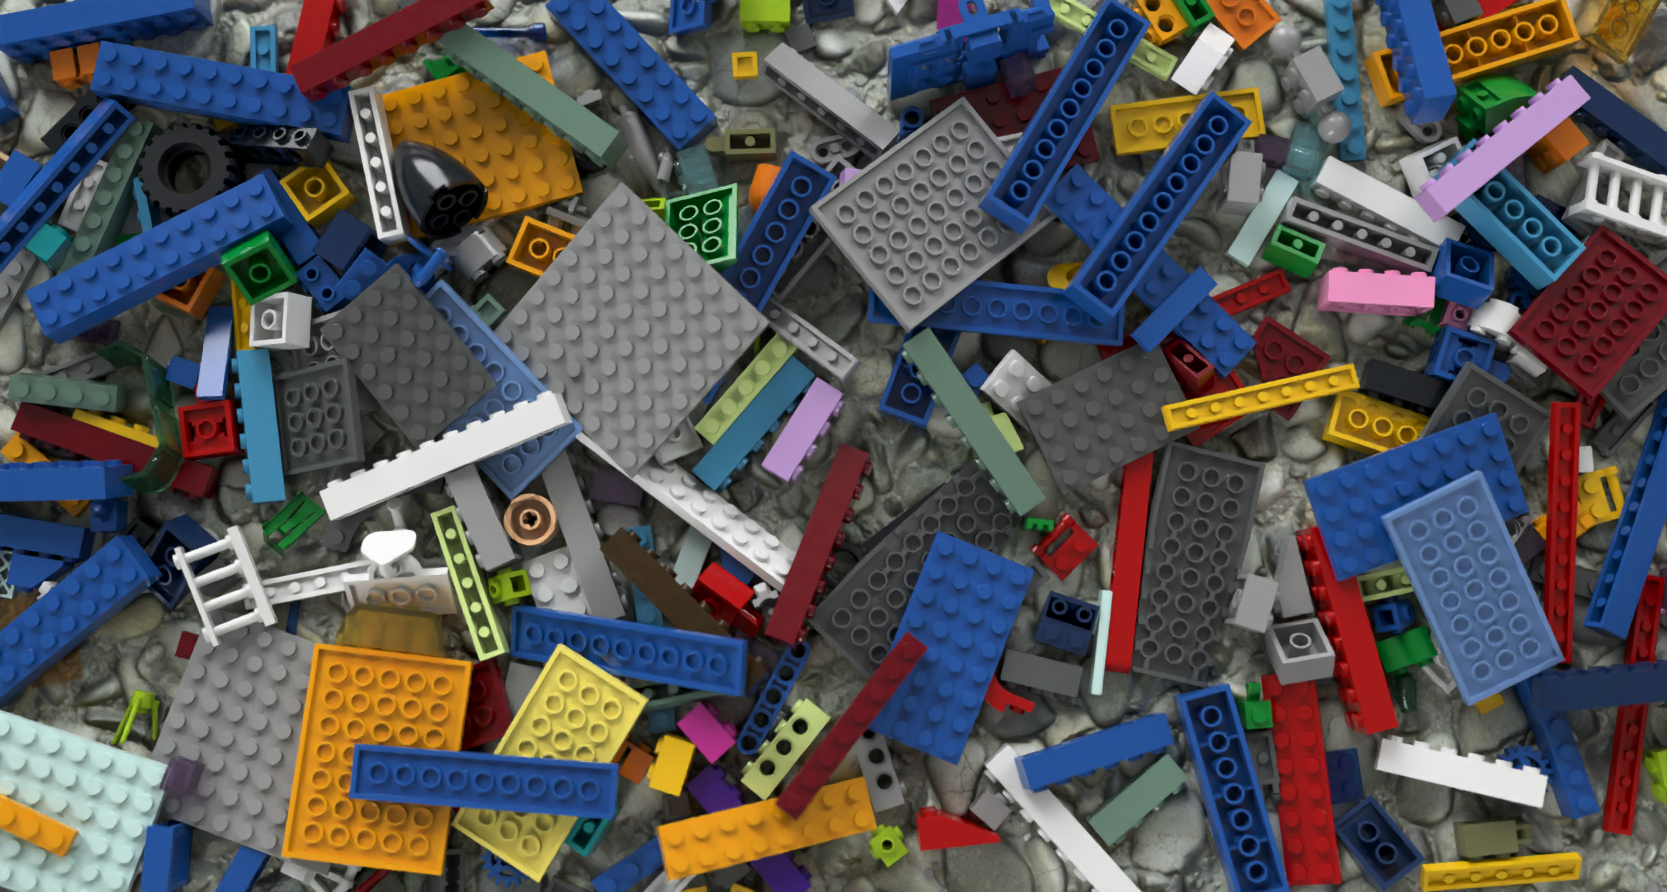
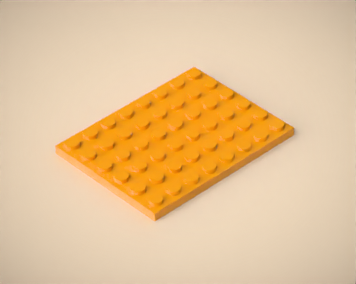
M545 50L516 58L556 87ZM469 71L382 95L394 151L400 142L407 140L423 142L437 147L463 163L479 178L487 189L488 201L483 213L478 219L473 217L461 228L555 203L563 199L573 198L576 195H584L570 143L564 137L562 139L558 138L544 124L540 125L523 109L521 111L516 108L503 95L502 97L499 96L486 83L475 79L469 74ZM406 209L411 235L418 239L428 238V235L419 229ZM409 241L401 242V243L389 245V247L391 248V247L399 246V245L406 244V243H410V242H409Z
M322 643L314 644L281 857L432 875L443 874L453 807L349 798L354 745L361 743L461 751L473 661Z

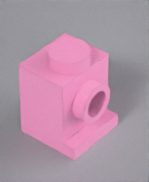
M1446 300L1438 326L1443 328L1449 325L1467 331L1468 328L1465 326L1473 308ZM1456 312L1460 314L1459 318L1456 317Z

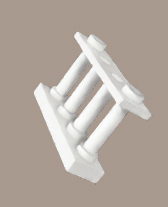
M1590 152L1575 161V165L1588 169L1585 198L1581 202L1569 207V217L1598 227L1603 224L1613 232L1651 245L1667 241V227L1663 226L1660 222L1663 194L1667 192L1666 175L1655 174L1606 157L1601 152ZM1599 173L1610 177L1606 206L1598 203L1596 200ZM1620 181L1631 184L1628 213L1620 211L1617 207ZM1642 188L1652 191L1649 220L1643 219L1639 215Z
M240 525L228 528L227 532L229 535H226L223 540L185 553L183 547L174 548L176 554L172 555L177 569H182L204 622L205 628L202 629L204 638L207 643L212 642L213 647L222 644L219 636L254 622H264L265 627L278 622ZM226 549H235L238 559L234 560L235 563L195 578L190 565L191 562ZM236 573L240 575L245 574L248 583L244 584V588L205 602L199 587ZM247 597L255 599L257 608H254V612L218 626L214 625L209 613L210 611Z

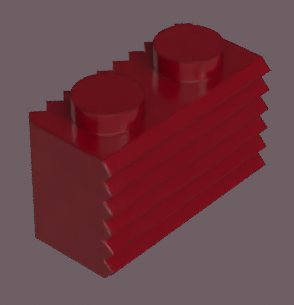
M1178 338L1162 350L1176 380L1194 396L1199 398L1214 387V364H1211V361H1207L1204 356H1200V353H1196V350H1193V347H1189V344H1186V341H1182V338Z

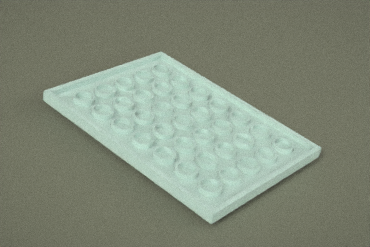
M0 710V794L79 830L68 855L61 857L0 828V886L17 892H130L144 856L147 826L156 823L176 768Z

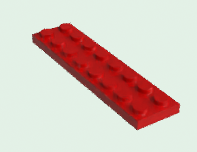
M1276 674L1261 675L1264 700L1271 701L1273 727L1267 729L1272 730L1277 770L1280 777V783L1278 784L1281 802L1277 803L1288 885L1342 884L1316 679L1281 685Z

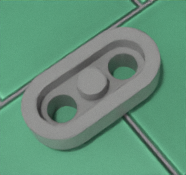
M1404 103L1398 107L1396 112L1398 121L1419 143L1429 145L1440 138L1442 127L1438 121L1411 125L1410 118L1404 112ZM1423 129L1429 132V136L1423 134Z
M840 134L816 140L810 149L811 159L820 166L829 165L837 155H840L845 160L854 158L859 152L856 146ZM845 144H849L852 148L849 151H845L842 147ZM825 150L828 154L826 157H820L818 153Z

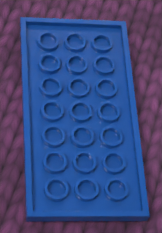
M1489 413L1303 480L1336 581H1342L1399 560V556L1381 517L1476 470L1482 471L1503 521L1529 512L1496 413Z
M937 531L888 654L905 632H909L927 646L928 649L867 729L958 765L1034 570Z

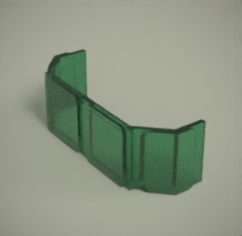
M120 339L109 342L106 346L97 348L95 351L118 369L138 362L143 364L159 443L142 471L121 477L120 481L143 495L166 490L178 474L180 464L185 462L182 454L179 420L174 412L176 405L171 381L165 379L167 375L166 368L145 352Z

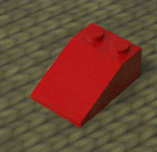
M935 806L920 807V812H914L920 851L1000 842L999 835L993 829L941 809L937 810Z

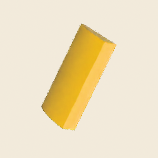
M1353 391L1342 392L1335 396L1321 439L1373 456L1416 440L1430 417Z

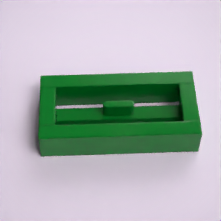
M1027 518L1022 520L1021 531L1031 530V532H1038L1042 530V533H1048L1053 531L1054 520Z

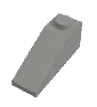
M1295 535L1283 537L1273 580L1279 582L1278 589H1280L1279 600L1276 604H1273L1271 610L1273 614H1276L1277 618H1287L1314 611Z

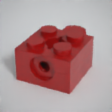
M197 383L195 385L196 404L178 407L183 458L196 461L244 454L245 449L240 448L239 434H243L242 424H238L236 409L240 408V403L231 400L199 401L196 397Z
M713 561L696 580L692 588L696 593L692 597L698 603L704 600L714 610L710 615L716 621L722 618L731 628L735 626L748 637H755L765 626V617L748 605L755 591Z

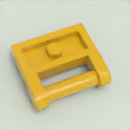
M1617 465L1584 473L1578 477V501L1586 510L1585 512L1593 519L1595 525L1620 517L1625 499L1616 473H1619ZM1601 477H1606L1616 508L1614 511H1610L1600 480Z

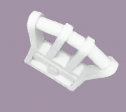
M284 861L280 872L302 881L303 884L310 885L316 892H330L317 878L320 873ZM344 864L348 867L345 875L330 869L329 874L323 876L339 883L332 892H347L353 888L356 882L354 880L356 873L361 871L363 866Z

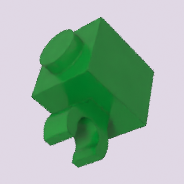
M1245 683L1247 700L1237 701L1238 715L1242 728L1273 727L1271 701L1260 699V683Z

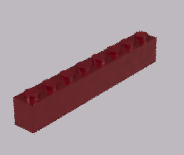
M418 0L297 62L289 68L301 94L312 102L326 98L328 93L336 89L346 88L350 85V82L360 77L371 75L373 70L381 66L390 65L397 58L405 54L416 52L420 46L439 40L442 35L451 30H459L464 27L465 23L475 18L479 19L486 16L489 11L494 9L491 0Z
M21 402L11 426V430L20 432L19 438L35 442L37 438L44 441L42 446L57 451L59 447L68 449L66 454L82 459L83 455L90 457L91 460L97 461L122 459V464H133V473L138 474V480L153 484L154 480L161 482V488L172 492H177L178 489L186 491V497L198 501L201 500V497L212 498L222 472L221 469L183 458L181 455L135 441L34 403Z
M840 443L764 634L767 639L796 650L799 643H804L808 633V629L805 627L808 620L814 618L817 610L816 599L818 594L822 595L826 588L827 581L824 580L827 571H832L835 565L836 557L834 553L836 548L841 547L844 542L845 533L843 530L846 523L850 524L853 519L855 509H852L855 500L859 501L864 489V486H862L864 477H869L873 463L869 453Z
M909 632L903 634L775 801V805L797 821L926 652L927 646Z

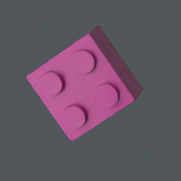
M702 701L680 720L677 725L712 764L738 740L736 736L738 730L729 720L725 723L720 718L719 714L721 711L712 701L709 703Z

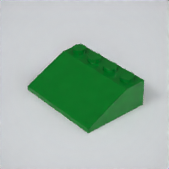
M734 183L666 200L665 223L719 274L738 261V184Z

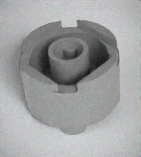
M488 226L483 227L484 233L479 234L476 231L455 248V251L458 253L455 257L453 255L449 256V260L470 283H483L490 276L488 272L495 266L497 268L502 267L508 258L507 253L509 250Z

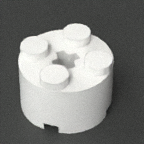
M1490 298L1489 303L1484 302L1478 310H1472L1465 327L1468 328L1467 332L1497 341L1495 350L1507 352V349L1517 342L1506 332L1521 316L1518 314L1520 308L1505 301Z

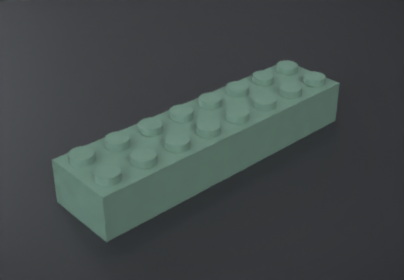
M465 23L464 27L459 30H451L437 40L443 47L441 52L448 56L454 64L460 68L464 67L475 79L486 83L491 90L501 97L503 95L519 110L522 111L523 109L533 120L540 125L544 124L558 138L562 139L564 137L570 143L569 145L581 154L585 150L584 153L599 167L603 168L606 165L612 169L628 148V142L619 131Z

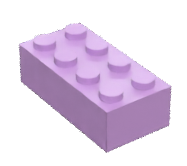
M817 377L761 464L763 469L788 485L792 481L797 482L804 471L802 464L806 459L810 461L818 449L816 442L819 437L824 439L831 429V423H829L833 416L837 418L845 406L843 393Z

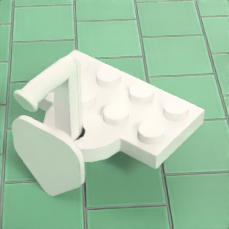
M396 497L389 499L386 505L392 514L394 522L393 531L372 533L365 537L361 547L362 555L372 561L369 573L345 575L343 579V585L354 621L457 613L458 603L449 568L422 569L419 561L408 554L415 548L416 534L412 530H407L401 499Z

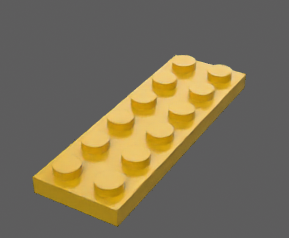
M1258 87L1215 92L1252 122L1241 139L1252 140L1266 136ZM1209 93L1110 105L1108 110L1115 157L1164 151L1198 103Z

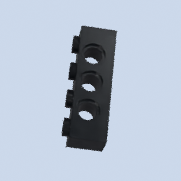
M90 90L40 140L56 154L103 98ZM118 102L127 111L132 110L137 106L134 104Z
M239 124L228 142V145L234 149L245 163L324 169L334 150V147L318 128Z

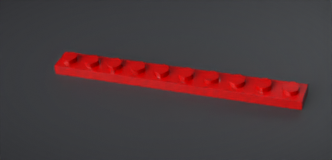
M1551 402L1543 611L1565 659L1560 663H1572L1581 420V403Z
M1647 574L1627 634L1624 663L1628 665L1640 661H1651L1652 665V662L1655 660L1665 578ZM1649 703L1618 706L1602 831L1632 836Z

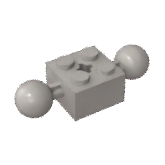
M1291 25L1277 27L1270 34L1269 48L1274 55L1286 58L1289 63L1280 77L1283 89L1289 92L1296 112L1301 113L1304 119L1318 114L1320 117L1317 127L1318 134L1324 141L1333 144L1342 142L1351 131V122L1345 113L1334 111L1331 106L1344 90L1342 83L1320 45L1301 54L1299 49L1302 37L1298 29Z

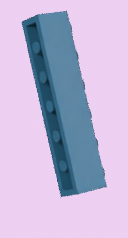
M269 349L236 351L235 358H231L232 374L237 373L238 383L234 384L235 399H240L241 408L236 409L237 422L238 424H243L244 434H239L240 448L246 449L247 459H242L243 474H248L249 484L245 485L246 500H251L252 506L284 503L286 497Z
M792 355L693 468L692 472L716 493L719 489L724 491L733 481L730 478L736 470L741 472L750 460L747 457L754 450L757 453L764 446L766 435L770 431L775 433L783 423L780 419L786 412L791 414L800 403L797 400L803 393L806 395L816 379V375Z

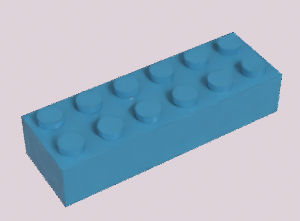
M1473 138L1467 144L1458 149L1457 152L1432 176L1434 180L1436 181L1440 178L1438 172L1442 170L1444 167H1446L1448 164L1452 163V165L1455 166L1457 163H1459L1456 160V158L1463 152H1465L1467 149H1470L1473 152L1476 149L1474 143H1476L1477 140ZM1505 168L1454 208L1537 290L1555 282L1586 249Z

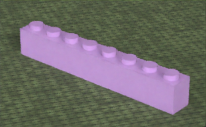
M1569 75L1562 81L1559 78L1555 79L1545 87L1548 91L1543 95L1540 91L1527 101L1530 105L1527 109L1521 106L1510 115L1513 119L1509 123L1506 120L1502 121L1492 129L1495 133L1493 136L1489 137L1486 134L1474 143L1476 149L1473 152L1467 149L1456 158L1459 163L1455 166L1450 163L1438 172L1440 175L1439 179L1435 181L1432 177L1419 187L1422 192L1414 199L1433 222L1448 214L1591 99L1572 75Z

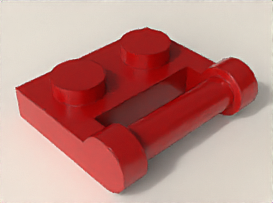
M1066 512L1060 517L1061 521L1053 528V531L1049 532L1038 544L1034 543L1029 548L1061 581L1098 546ZM1069 528L1073 533L1049 557L1045 551Z

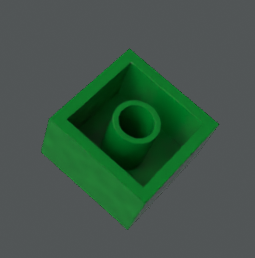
M268 229L221 253L222 266L251 306L297 283L295 268Z

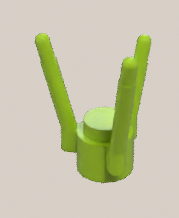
M134 690L130 704L112 740V745H116L120 737V743L124 744L137 712L148 714L149 709H152V740L156 741L158 739V707L160 701L155 700L156 693Z

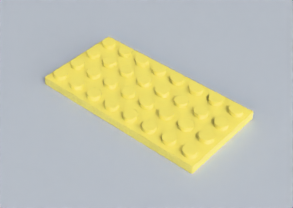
M562 643L558 644L493 754L612 763L650 699ZM461 807L451 825L536 882H540L579 817Z

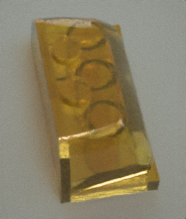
M1587 0L1574 22L1581 39L1580 41L1608 55L1619 65L1627 63L1662 0Z
M379 602V605L357 603L345 615L335 638L338 646L450 658L444 648V632L437 614L420 611L421 609L416 606H405L404 609L396 608L395 605L387 602Z

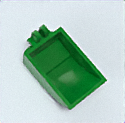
M1503 73L1484 75L1457 86V98L1455 99L1457 112L1461 114L1455 117V121L1458 123V133L1467 141L1475 138V130L1477 129L1485 135L1489 134L1502 121L1506 120L1508 123L1513 119L1510 115L1521 106L1527 109L1530 106L1527 101L1538 93L1519 78Z

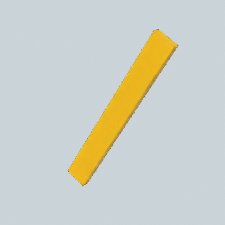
M1351 363L1161 407L1167 432H1172L1360 388L1354 364Z

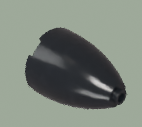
M407 140L400 142L396 146L393 166L397 187L411 218L424 234L434 240L451 238L462 233L460 228L466 225L473 217L475 219L480 217L487 205L488 191L479 178L463 163L447 152L423 142Z

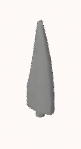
M624 104L619 107L622 116L617 121L623 137L628 142V147L635 161L658 198L669 200L665 183L656 180L660 165L641 115L637 111H631L628 104Z

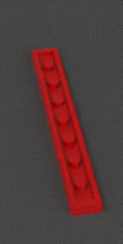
M1280 268L1215 295L1212 298L1232 317L1287 294L1292 289L1283 269ZM1134 330L1123 334L1121 347L1097 345L1096 347L1102 361L1138 344L1130 336ZM1171 331L1159 343V346L1161 347L1175 341L1179 337Z

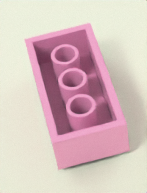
M1335 267L1318 281L1317 311L1421 317L1434 308L1435 277H1429L1424 272L1400 275V271L1389 270L1385 271L1384 274L1374 273L1373 269H1359L1358 272H1348V268Z

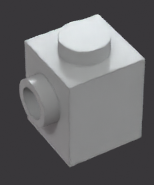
M986 787L969 806L970 810L994 831L998 827L1002 829L1011 818L1009 816L1011 809L1007 806L1009 801L999 792L994 795Z

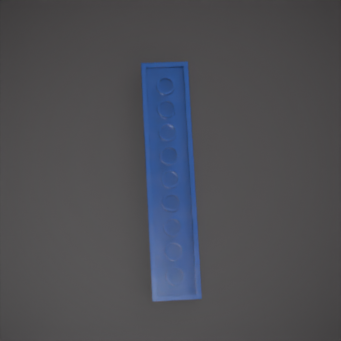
M1078 164L1052 188L1044 202L1091 250L1094 249L1122 210ZM1162 248L1133 289V292L1154 311L1189 274ZM1209 294L1172 330L1179 338H1182V341H1186L1189 347H1193L1196 353H1200V356H1204L1207 361H1211V364H1214V373L1220 379L1225 378L1257 343Z
M975 280L915 328L929 327L936 330L1121 347L1123 342L1125 302L1112 319L1102 324L1062 293L1064 289ZM869 286L867 323L902 326Z
M512 605L510 656L547 663L558 644L562 643L609 674L735 696L745 694L748 640L528 605Z
M357 743L354 745L349 798L615 819L620 764Z

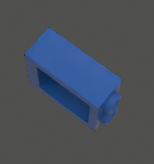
M173 819L147 826L140 891L177 892L178 888L188 884L194 826Z

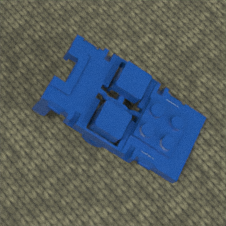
M959 0L958 10L963 23L941 28L935 31L934 35L889 48L887 93L890 101L933 87L940 89L944 84L951 86L963 82L966 90L994 83L997 72L1004 71L1007 64L1012 69L1022 62L1046 57L1050 47L1045 34L1053 32L1055 27L1053 24L1055 12L1052 10L1049 1L1026 0L1029 6L1027 9L1020 10L1017 7L988 15L983 0ZM968 3L975 5L977 9L976 14L969 13ZM964 37H966L965 51L962 52Z

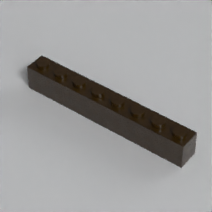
M620 527L599 548L679 630L733 638L729 634L732 628L722 618L716 621L710 615L714 610L704 600L698 603L692 597L696 592L685 582L680 585L675 580L677 574L667 564L662 567L657 562L660 557L650 547L645 550L639 544L642 539L632 529L627 532L623 527ZM748 652L744 694L747 698L771 676L765 670L769 665L759 655L753 658Z

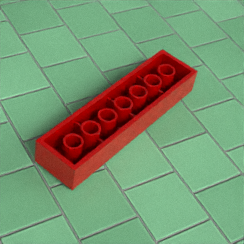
M1318 525L1297 530L1296 541L1304 559L1302 561L1305 576L1309 577L1311 584L1309 586L1310 597L1312 601L1316 602L1318 609L1316 618H1318L1323 627L1324 633L1335 654L1333 676L1337 677L1338 680L1337 694L1340 701L1344 702L1345 705L1344 719L1347 726L1352 731L1364 734H1372L1399 727L1357 577L1353 576L1342 581H1336Z

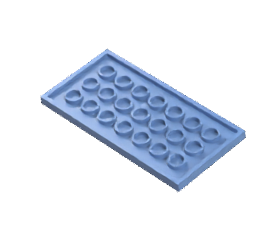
M440 279L426 294L431 303L498 383L493 390L445 429L447 433L454 430L460 433L467 430V424L478 420L484 423L490 420L489 416L502 410L505 413L514 410L513 405L526 400L528 403L538 400L537 395L550 391L445 280ZM569 412L573 423L476 464L510 500H513L577 438L584 428Z
M1476 470L1381 517L1466 705L1471 706L1565 660L1482 471Z

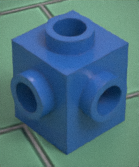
M1398 596L1383 598L1382 604L1371 607L1377 633L1390 631L1391 635L1406 632V627L1415 624V611L1412 605H1410L1409 598L1398 600Z

